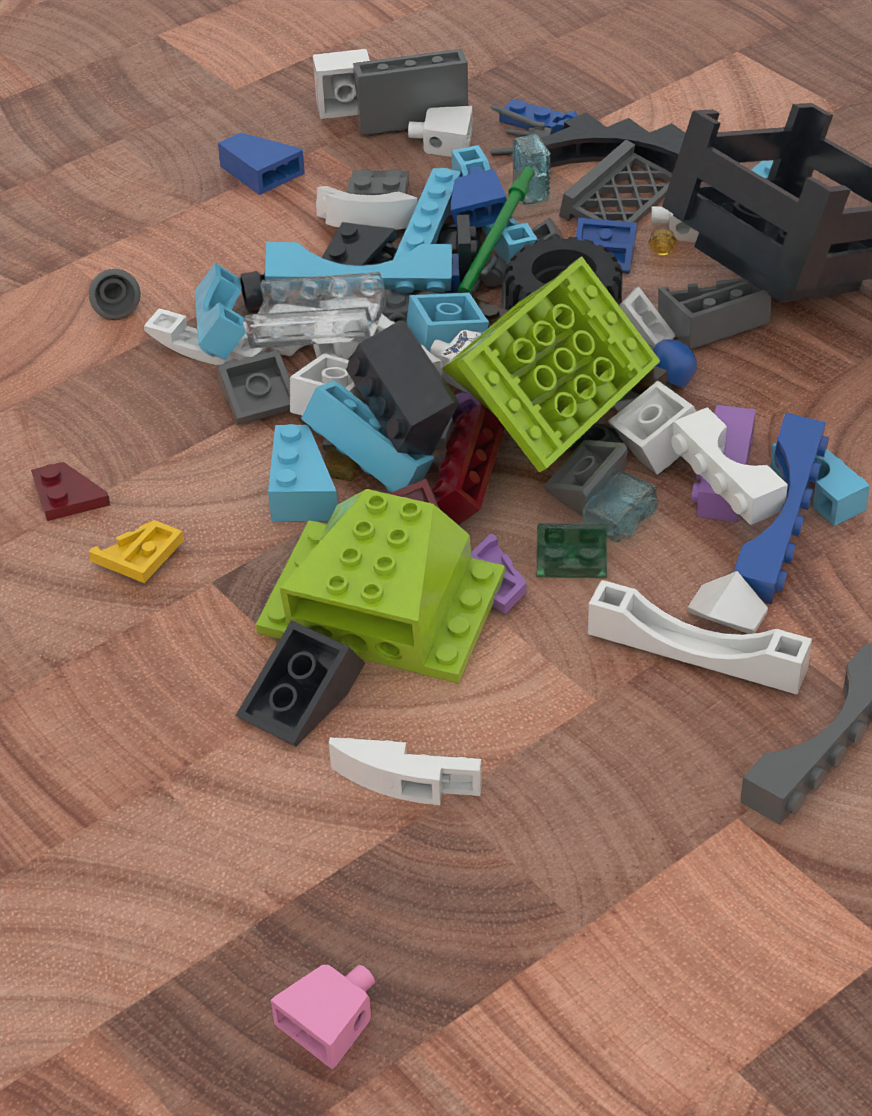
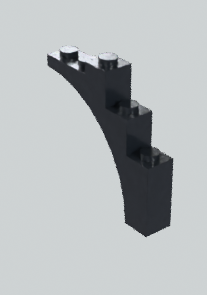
M583 113L564 121L563 130L525 145V167H531L537 173L552 167L572 163L601 162L621 143L628 140L635 144V154L673 174L685 132L672 123L648 132L630 118L606 127L588 113Z

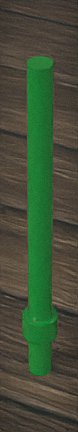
M525 167L518 180L512 183L508 191L509 197L458 288L459 293L471 292L519 201L524 200L529 191L528 185L535 174L533 168Z

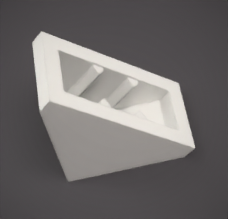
M640 287L635 288L620 304V308L647 344L655 347L658 342L675 337L674 332Z
M738 571L703 584L687 607L688 613L747 634H754L768 611V607Z

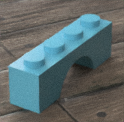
M216 263L213 264L195 289L198 345L209 356H218L226 360L246 333L245 318L232 311L242 291L240 278Z

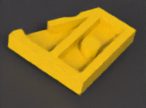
M153 520L140 526L135 531L126 532L116 537L117 544L102 551L98 546H95L88 553L90 562L145 583L183 543V531Z

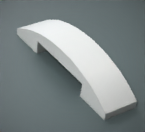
M159 308L144 325L145 332L168 348L189 358L214 365H222L232 359L241 360L253 357L257 353L264 352L269 346V340L245 333L227 359L223 360L218 356H209L198 345L197 329L187 326L186 316Z

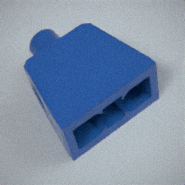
M473 167L468 171V175L454 180L451 212L456 227L457 215H469L470 226H475V228L495 222L507 200L495 170L484 171L481 167Z

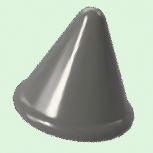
M108 269L99 273L93 279L89 288V301L94 311L100 316L112 320L125 318L137 308L141 297L140 287L136 279L130 273L121 269Z

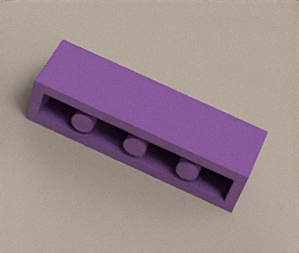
M716 405L715 415L727 426L725 452L723 454L737 463L748 465L756 410ZM696 474V480H701L700 483L694 482L691 502L697 503L696 517L737 522L739 514L733 511L731 505L720 494L714 492L711 485L700 474Z

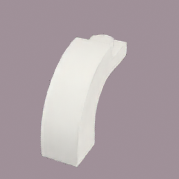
M328 186L317 187V216L325 218L326 224L334 227H340L342 222L394 228L396 230L405 229L417 206V197L399 191L382 195H356Z

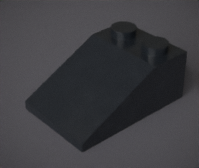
M291 620L236 716L297 747L347 696L365 662L350 647Z

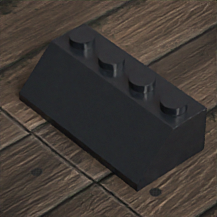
M398 321L359 343L353 356L349 359L346 371L398 453L431 456L459 402L405 321Z

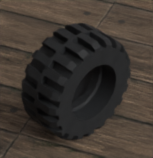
M559 236L552 237L551 240L546 241L544 239L537 240L534 245L528 244L520 252L517 251L507 264L505 270V308L509 311L519 301L556 278L580 257H583L620 306L622 303V267L616 257L600 244L596 246L593 241L587 239L584 241L578 240L577 237L561 239Z

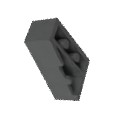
M743 278L716 281V286L698 288L697 283L687 284V290L669 292L668 287L658 288V312L675 336L690 349L770 323L771 296L765 290H760Z

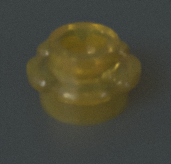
M666 228L654 230L651 233V238L648 240L650 250L658 255L671 253L678 244L673 231Z

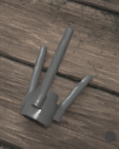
M491 105L492 110L534 127H530L529 131L506 129L507 134L526 137L527 144L553 134V128L545 127L543 122H537L499 106ZM525 147L491 150L492 155L525 153Z
M492 255L487 260L470 295L473 296L483 283L491 288L501 285V308L506 309V262L496 255Z

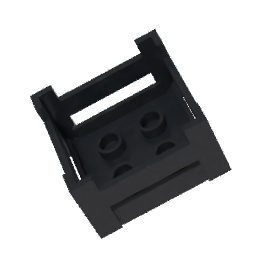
M813 103L793 104L785 127L718 132L721 124L718 122L719 112L714 109L692 111L662 207L671 212L675 218L699 232L694 246L696 249L760 290H765L768 292V295L781 303L859 291L863 280L872 279V206L844 209L850 191L872 203V164L825 138L833 114ZM773 160L768 178H764L740 164ZM813 171L820 172L842 186H827L812 177Z

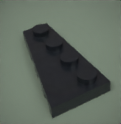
M342 222L322 258L344 265L365 266L371 260L377 261L383 254L382 248L387 243L392 244L398 238L396 229ZM321 289L319 292L302 290L295 302L296 309L321 312L320 301L343 293L337 292L334 289Z

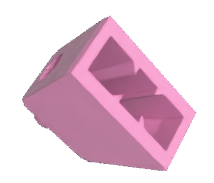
M321 965L271 999L274 1025L333 1070L370 1021V999L366 991L375 984L374 977L362 965H357L346 976H343L330 965Z

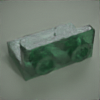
M539 523L537 525V577L607 578V525Z

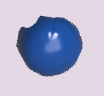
M664 339L658 342L653 348V352L660 360L656 366L667 370L668 382L679 387L687 386L697 370L695 354L685 343L678 340Z

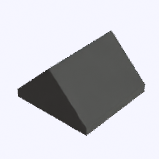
M584 440L543 487L552 496L585 518L626 471L628 448L624 443Z

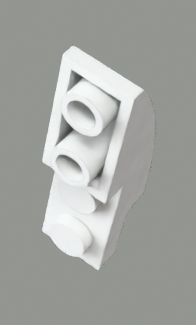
M333 737L329 739L331 768L350 781L377 793L401 800L433 805L441 804L442 793L481 795V759L407 754L406 742Z

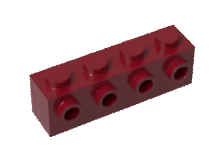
M482 403L469 413H461L454 421L452 437L446 444L447 453L438 469L440 471L438 481L431 490L439 509L457 525L480 511L505 429L499 419Z

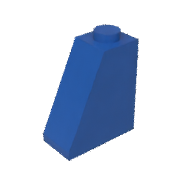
M238 133L218 142L220 167L259 195L305 174L303 150L299 147L244 133Z

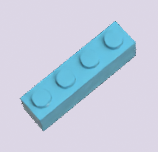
M335 380L316 387L301 418L311 426L315 433L325 437L334 444L340 453L349 456L358 463L364 472L373 475L382 482L391 493L423 480L435 459L432 455L398 453L369 406Z

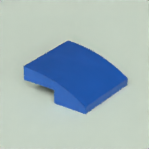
M578 218L577 239L581 241L587 239L593 241L596 246L599 244L604 246L616 257L623 273H630L637 223Z

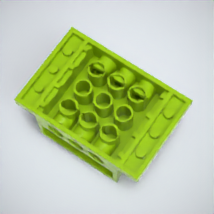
M580 257L556 278L519 301L441 369L499 419L538 472H541L561 456L649 373L660 360L583 257Z
M365 489L339 503L328 524L308 521L256 623L257 633L280 639L292 620L350 647L362 660L459 684L494 603V596L498 594L503 582V576L506 572L505 565L472 558L470 535L434 504Z

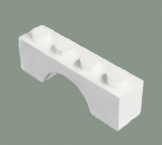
M708 407L674 421L673 436L671 438L673 450L692 466L696 474H700L711 485L716 494H720L731 505L736 514H740L752 525L782 511L786 502L788 484L768 465H744L726 457L723 453L725 452L727 426Z

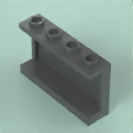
M462 48L353 63V73L357 83L359 115L357 116V124L361 135L404 131L408 129L409 121L425 122L427 109L468 106V62Z

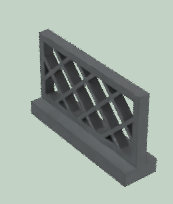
M625 140L563 194L559 216L567 221L576 216L577 218L621 220L623 222L638 223L651 211L652 206L658 205L665 198L672 173L635 154V144ZM636 165L644 171H631L630 167ZM654 179H662L667 184H655ZM615 180H628L629 185H616ZM634 180H647L648 184H635ZM612 193L614 198H600L599 194ZM619 193H632L633 198H620ZM639 193H652L653 197L640 198ZM597 207L598 212H588L584 208ZM603 207H617L618 212H605ZM623 207H636L637 211L625 212Z

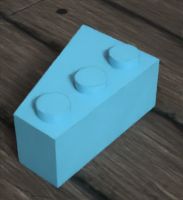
M275 425L268 488L271 522L329 521L338 505L337 491L309 425Z

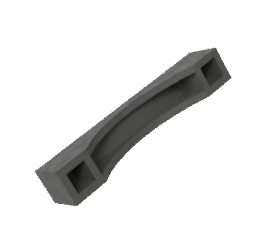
M866 643L847 663L843 687L845 703L835 720L820 734L802 744L781 751L765 753L743 777L740 800L742 804L780 825L790 813L796 814L799 811L805 796L811 789L817 790L821 786L826 772L831 766L837 767L842 762L847 748L852 743L857 744L861 741L867 726L872 721L871 644Z

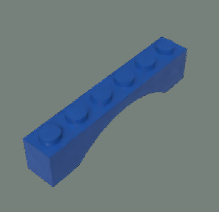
M785 413L777 437L774 460L781 470L784 482L788 484L787 500L781 513L771 526L755 539L742 545L734 572H739L763 602L772 604L776 591L783 592L788 573L782 571L784 563H792L796 544L791 543L793 536L800 537L805 518L800 516L801 509L808 510L813 490L808 489L810 482H817L821 463L816 461L818 456H825L829 437L823 436L826 422L790 413Z

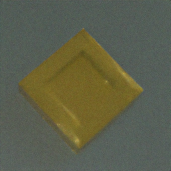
M329 447L324 457V463L332 479L353 481L359 467L358 463L349 456L340 453L335 447Z

